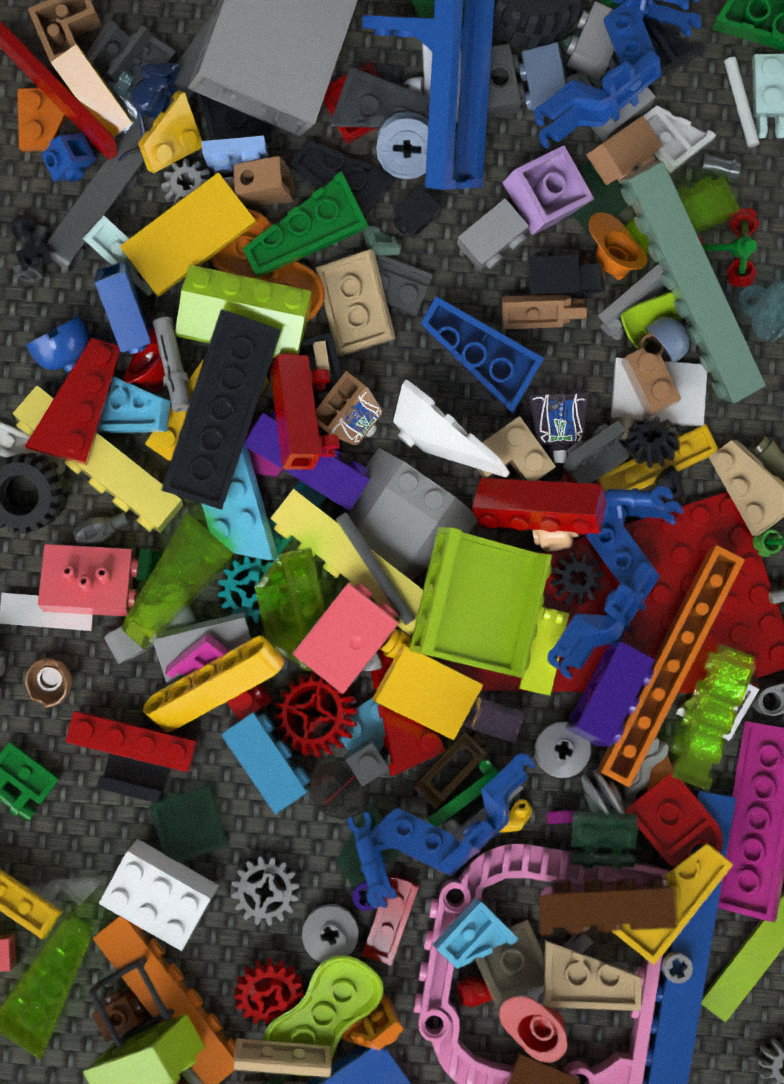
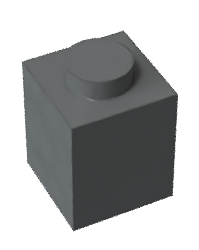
M371 738L345 754V760L362 786L389 770L386 761Z

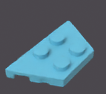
M243 445L222 510L202 504L212 543L216 550L264 560H276L279 557L249 451Z

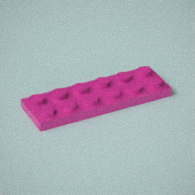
M745 721L732 797L736 798L726 855V858L733 862V866L722 878L718 908L769 922H776L784 879V728Z

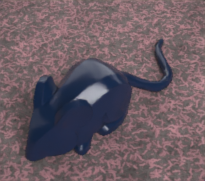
M177 63L146 64L141 67L140 73L144 78L134 86L131 92V101L136 109L141 138L146 133L143 115L156 119L160 112L164 113L168 106L167 97L173 96L177 91V88L172 86L181 68ZM139 145L124 152L118 160L122 161L126 156L139 152Z

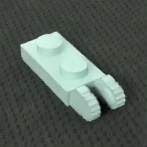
M755 54L752 60L753 106L758 138L766 137L768 131L767 117H775V135L777 138H784V54Z
M103 216L82 239L110 265L126 260L134 284L147 296H150L153 290L136 275L138 273L137 269L119 247L129 238Z

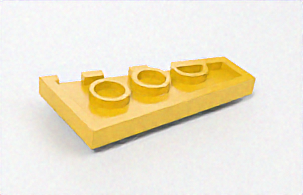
M706 843L662 877L667 878L668 883H676L677 928L631 930L630 924H623L622 930L612 932L655 965L733 866V862L709 843Z

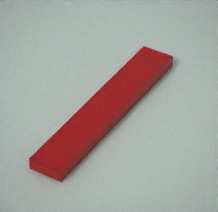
M0 20V48L109 161L117 156L118 150L114 136Z

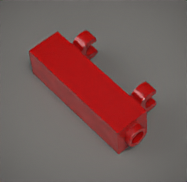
M294 353L277 354L270 374L282 469L313 470L321 456L334 457L335 449L340 448L338 435L331 434L319 437L313 391H326L325 383H330L329 370L317 369L310 371L308 355H296Z

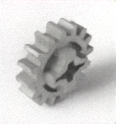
M263 855L259 856L258 864L256 865L252 860H248L246 862L248 870L239 868L237 871L241 880L236 879L232 881V885L237 887L238 891L233 892L231 898L240 900L235 907L236 911L244 908L246 910L245 920L250 918L251 915L255 916V925H259L263 918L266 919L268 926H270L275 916L282 922L285 919L283 911L292 913L294 907L289 902L298 901L299 895L293 893V890L299 888L300 883L291 881L296 872L294 870L288 873L285 871L286 861L281 863L280 866L276 865V856H272L269 863L265 862ZM264 870L263 876L259 879H248L254 872ZM276 873L282 877L286 888L278 884L275 878ZM269 877V890L274 891V893H269L264 903H262V891L258 888H262ZM245 892L253 897L256 903L255 907L249 903ZM283 901L278 908L267 911L268 905L272 902Z

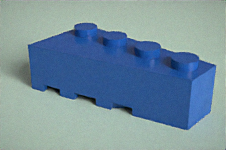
M437 296L420 323L511 413L514 412L543 362V357Z

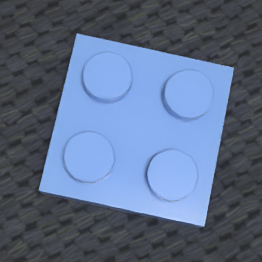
M264 136L202 141V151L209 171L215 174H230L233 172L235 164L269 158Z

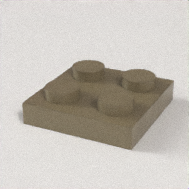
M528 920L508 928L518 938L516 943L510 945L506 942L492 948L493 953L482 958H475L495 1006L505 1002L506 999L522 995L544 985L545 957Z

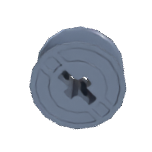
M411 111L398 112L387 118L379 128L376 146L378 160L384 170L392 176L412 179L426 173L429 122L427 118ZM403 140H410L411 150H404Z

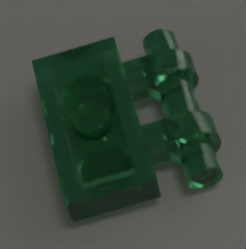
M573 811L571 846H582L583 853L570 852V865H581L583 869H593V866L611 867V870H622V867L634 868L635 855H624L622 852L623 848L636 849L637 814ZM594 847L612 848L611 854L593 853Z

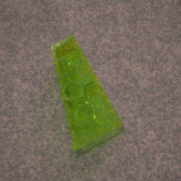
M187 512L127 614L121 630L145 651L226 569L234 553Z
M718 644L715 653L710 651L703 668L707 670L704 681L698 679L692 697L696 698L693 708H686L681 725L685 726L681 736L676 734L670 752L674 753L672 777L706 790L710 789L713 781L711 778L712 763L719 765L723 754L722 750L725 739L722 737L724 734L729 735L731 733L737 714L734 708L735 706H741L755 669V656L722 644Z

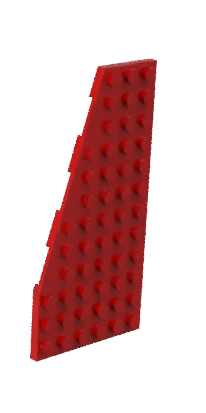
M728 492L682 506L684 510L682 514L672 512L671 515L676 519L675 525L668 524L662 518L648 517L624 525L630 536L658 572L660 578L643 602L647 608L644 612L640 609L637 611L630 622L633 627L632 631L629 633L625 630L621 642L653 659L709 548L718 545L745 559L678 693H698L730 671L748 680H752L784 669V622L778 604H771L769 600V592L773 590L762 557L758 554V550L753 547L754 536H752ZM587 537L573 541V545L569 549L538 552L540 554L552 555L550 561L551 569L556 567L562 570L563 568L558 563L560 557L566 559L570 564L569 553L575 552L577 562H579L581 555L586 553L588 554L587 565L594 560L598 561V565L592 569L593 573L602 571L604 574L603 577L594 578L595 582L603 585L602 589L590 588L595 593L596 598L590 600L584 594V604L578 605L576 595H574L571 604L565 603L567 592L560 597H556L555 593L562 587L560 584L551 586L550 581L560 579V576L550 573L545 582L543 591L544 603L542 607L569 613L567 626L576 614L606 616L607 613L604 611L606 599L611 591L617 590L621 584ZM571 571L569 576L573 578L569 580L570 583L582 586L584 581H581L584 578L581 572L575 574ZM608 645L596 647L581 669L570 667L569 671L573 674L572 679L566 678L561 674L560 669H556L552 691L584 692ZM429 656L483 684L481 691H527L519 689L520 677ZM560 656L558 660L559 663H561L565 658Z

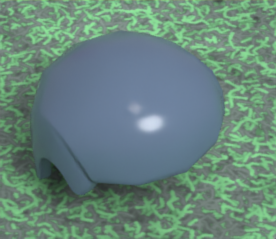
M660 317L647 326V331L651 332L665 348L664 352L670 356L672 363L686 355L689 350L690 338L686 328L678 320L671 317Z

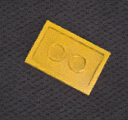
M402 643L373 700L454 740L483 684L427 655L409 651L410 647Z

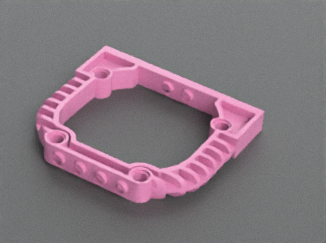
M519 843L498 846L484 852L463 870L458 879L445 881L439 890L438 899H432L429 918L435 919L433 931H426L424 949L429 950L427 962H421L419 981H424L422 994L416 993L413 1012L419 1013V1031L426 1040L432 1042L435 1054L446 1073L457 1084H506L514 1066L492 1062L474 1055L458 1039L460 1030L459 1016L455 1005L449 1000L454 965L432 945L476 897L481 901L484 888L505 878H530L547 882L568 879L571 880V885H584V880L602 879L603 884H616L617 879L631 878L636 880V884H649L648 879L662 878L672 868ZM453 888H458L464 893L462 901L457 904H452L446 899L448 891ZM662 956L655 965L643 957L642 967H637L636 974L642 978L641 1011L630 1010V1018H634L629 1053L616 1051L593 1067H589L581 1061H572L563 1068L564 1071L573 1075H585L587 1079L584 1084H642ZM432 1015L439 1016L443 1023L437 1029H430L425 1024L428 1017Z

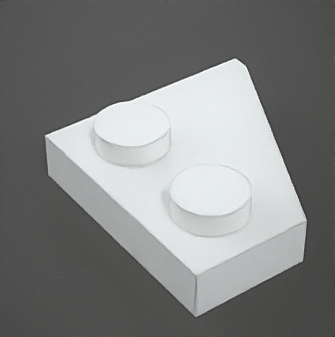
M659 106L654 107L644 115V118L663 146L653 154L659 161L664 162L666 169L670 173L716 137L714 132L710 130L706 133L690 126V121L682 117H675L669 111Z

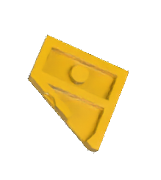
M177 91L174 93L172 104L165 113L160 112L153 123V127L146 131L138 142L149 172L156 173L173 164V162L202 148V140L185 92Z

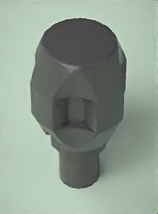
M124 512L112 518L109 516L90 518L81 522L73 530V535L78 546L96 547L105 543L112 536V533L116 532L117 528L128 524L129 521Z

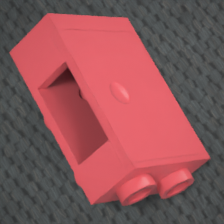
M44 544L38 606L43 612L130 617L131 608H135L137 604V589H133L134 577L136 578L139 559H136L132 549Z
M359 582L355 586L351 583L346 585L293 653L294 656L342 694L346 692L400 623L395 619L398 613L384 602L380 606L370 599L373 593Z

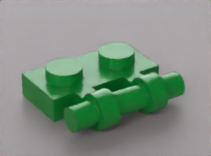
M9 742L0 753V801L10 808L9 812L16 817L20 815L29 822L36 813L27 805L29 800L32 799L39 805L43 804L61 778L16 744ZM8 782L22 791L18 798L5 789Z

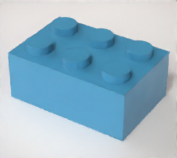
M257 711L221 735L274 814H277L308 792L310 789L308 783L311 781V778L302 765L296 768L290 759L293 752L288 744L282 740H277L272 732L276 727L266 713L260 715Z

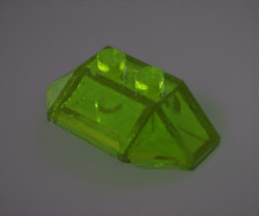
M308 547L279 554L254 586L267 641L280 654L299 664L306 671L312 669L294 656L293 653L325 613L312 549Z

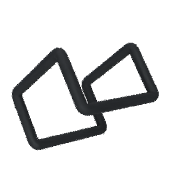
M142 957L102 979L89 990V994L118 1047H122L127 1039L163 1019L166 1021L170 1020L175 1012L173 1008L166 1010L144 968L147 962L146 957ZM137 968L160 1014L126 1032L120 1038L96 992L101 987Z

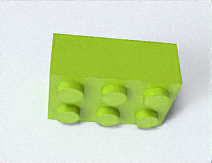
M187 1014L141 1031L127 1039L122 1047H118L114 1042L83 1073L89 1084H175L180 1079L179 1074L196 1063L197 1059L195 1057L205 1046Z

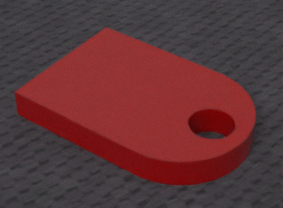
M674 770L624 810L664 860L673 868L691 855L692 848L697 844L705 845L709 843L721 853L723 838L718 824Z

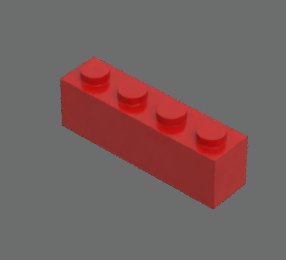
M481 478L472 508L478 525L487 528L500 527L517 530L531 529L545 530L547 532L562 531L578 534H600L607 502L602 484Z
M73 711L65 742L190 772L193 770L200 740L84 711Z

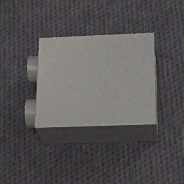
M218 0L188 89L300 137L316 122L358 0Z

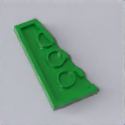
M341 171L333 177L330 183L323 188L320 187L311 194L307 201L288 212L284 219L276 225L270 226L243 248V252L257 279L368 229V224Z

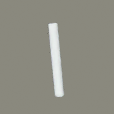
M730 57L725 59L724 63L747 146L754 147L760 144L737 59L736 57Z

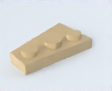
M731 440L709 457L752 536L762 534L784 518V481L772 475L763 466V463L738 440Z
M545 940L544 1006L641 1011V976Z

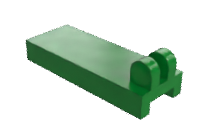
M483 759L479 763V769L483 773L481 776L426 816L430 824L436 827L440 826L482 794L481 790L499 774L489 760Z

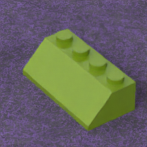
M189 265L181 290L175 336L209 343L219 311L223 309L280 329L281 333L273 358H276L277 354L285 353L299 355L311 309V291Z

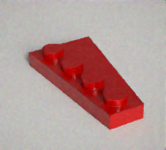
M93 338L90 339L27 441L26 449L84 465L88 464L121 356L118 345Z
M381 649L377 653L380 657L382 668L371 671L375 690L380 686L394 660L384 656V651ZM381 704L377 706L379 718L383 719L386 736L383 737L385 750L389 751L391 765H388L390 776L399 774L446 751L438 732Z

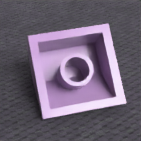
M565 146L559 147L515 169L503 181V185L518 212L529 225L528 229L532 236L558 223L594 199Z

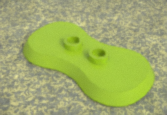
M335 956L326 960L315 970L304 998L297 1006L276 1018L268 1026L263 1041L331 1046L332 1060L338 1042L344 1032L351 1025L371 1014L380 1004L384 990L380 977L364 962L350 956Z

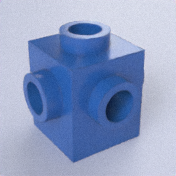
M83 133L59 135L50 141V146L41 154L54 182L63 180L75 182L84 177V172L96 160Z

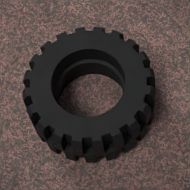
M495 0L493 37L500 42L506 40L510 42V46L519 47L520 44L525 45V48H536L538 44L541 46L552 44L554 40L559 41L565 37L567 32L573 28L585 0Z

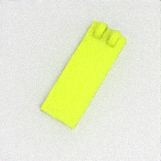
M542 607L539 610L536 621L537 634L531 643L529 652L530 664L524 673V678H521L519 689L548 696L551 695L557 668L549 664L547 656L565 631L569 613Z

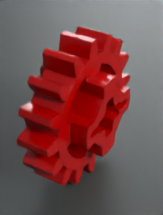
M268 958L266 965H262L259 960L255 961V969L252 970L246 966L244 968L245 977L237 976V986L234 987L236 1008L242 1009L243 1018H248L252 1015L253 1024H257L260 1019H264L265 1025L269 1026L271 1019H276L300 1003V998H303L304 995L301 977L295 974V967L290 966L285 969L284 960H281L277 965H273L272 958Z

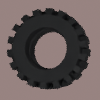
M30 452L0 460V528L8 526V532L15 533L20 531V534H26L51 524L55 521L56 517L61 515L63 512L61 507L66 505L68 499L63 497L64 493L68 492V485H62L61 480L66 478L63 473L58 474L56 472L59 466L55 462L50 464L47 462L48 457L44 455L36 456L37 453ZM18 475L32 480L38 489L39 499L33 510L21 507L13 497L12 485Z

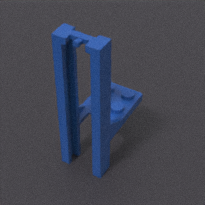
M435 0L434 19L363 15L362 28L375 29V35L393 36V30H395V36L416 37L432 51L426 188L451 190L456 188L465 189L466 187H483L495 0H465L464 20H462L463 0ZM460 46H461V47H462V60H461V78H460V95H459V112H458V129H457L455 180H453L455 130H456V113H457V96H458V78H459V61H460Z

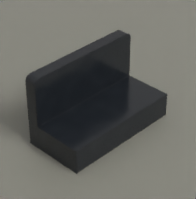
M109 753L104 775L99 776L96 788L159 803L163 798L170 768Z

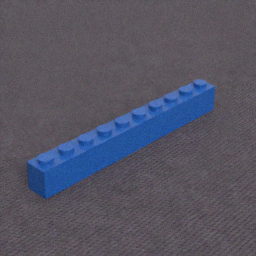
M693 789V795L712 816L721 830L723 838L721 854L726 857L736 798L730 795ZM704 844L695 845L691 850V855ZM722 880L662 955L663 960L670 952H681L691 961L693 971L687 981L679 984L673 983L663 972L661 973L660 983L657 986L656 1008L652 1018L651 1037L642 1084H688ZM676 959L672 961L673 967L669 969V972L671 974L674 971L677 975H680L682 973L681 968L685 966V963L683 961L680 964Z

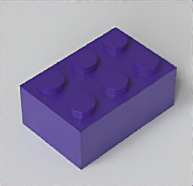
M621 641L608 645L565 729L596 746H611L612 742L617 743L625 730V726L622 723L627 713L631 715L639 703L640 698L637 697L641 686H646L654 674V669L651 666L655 660Z

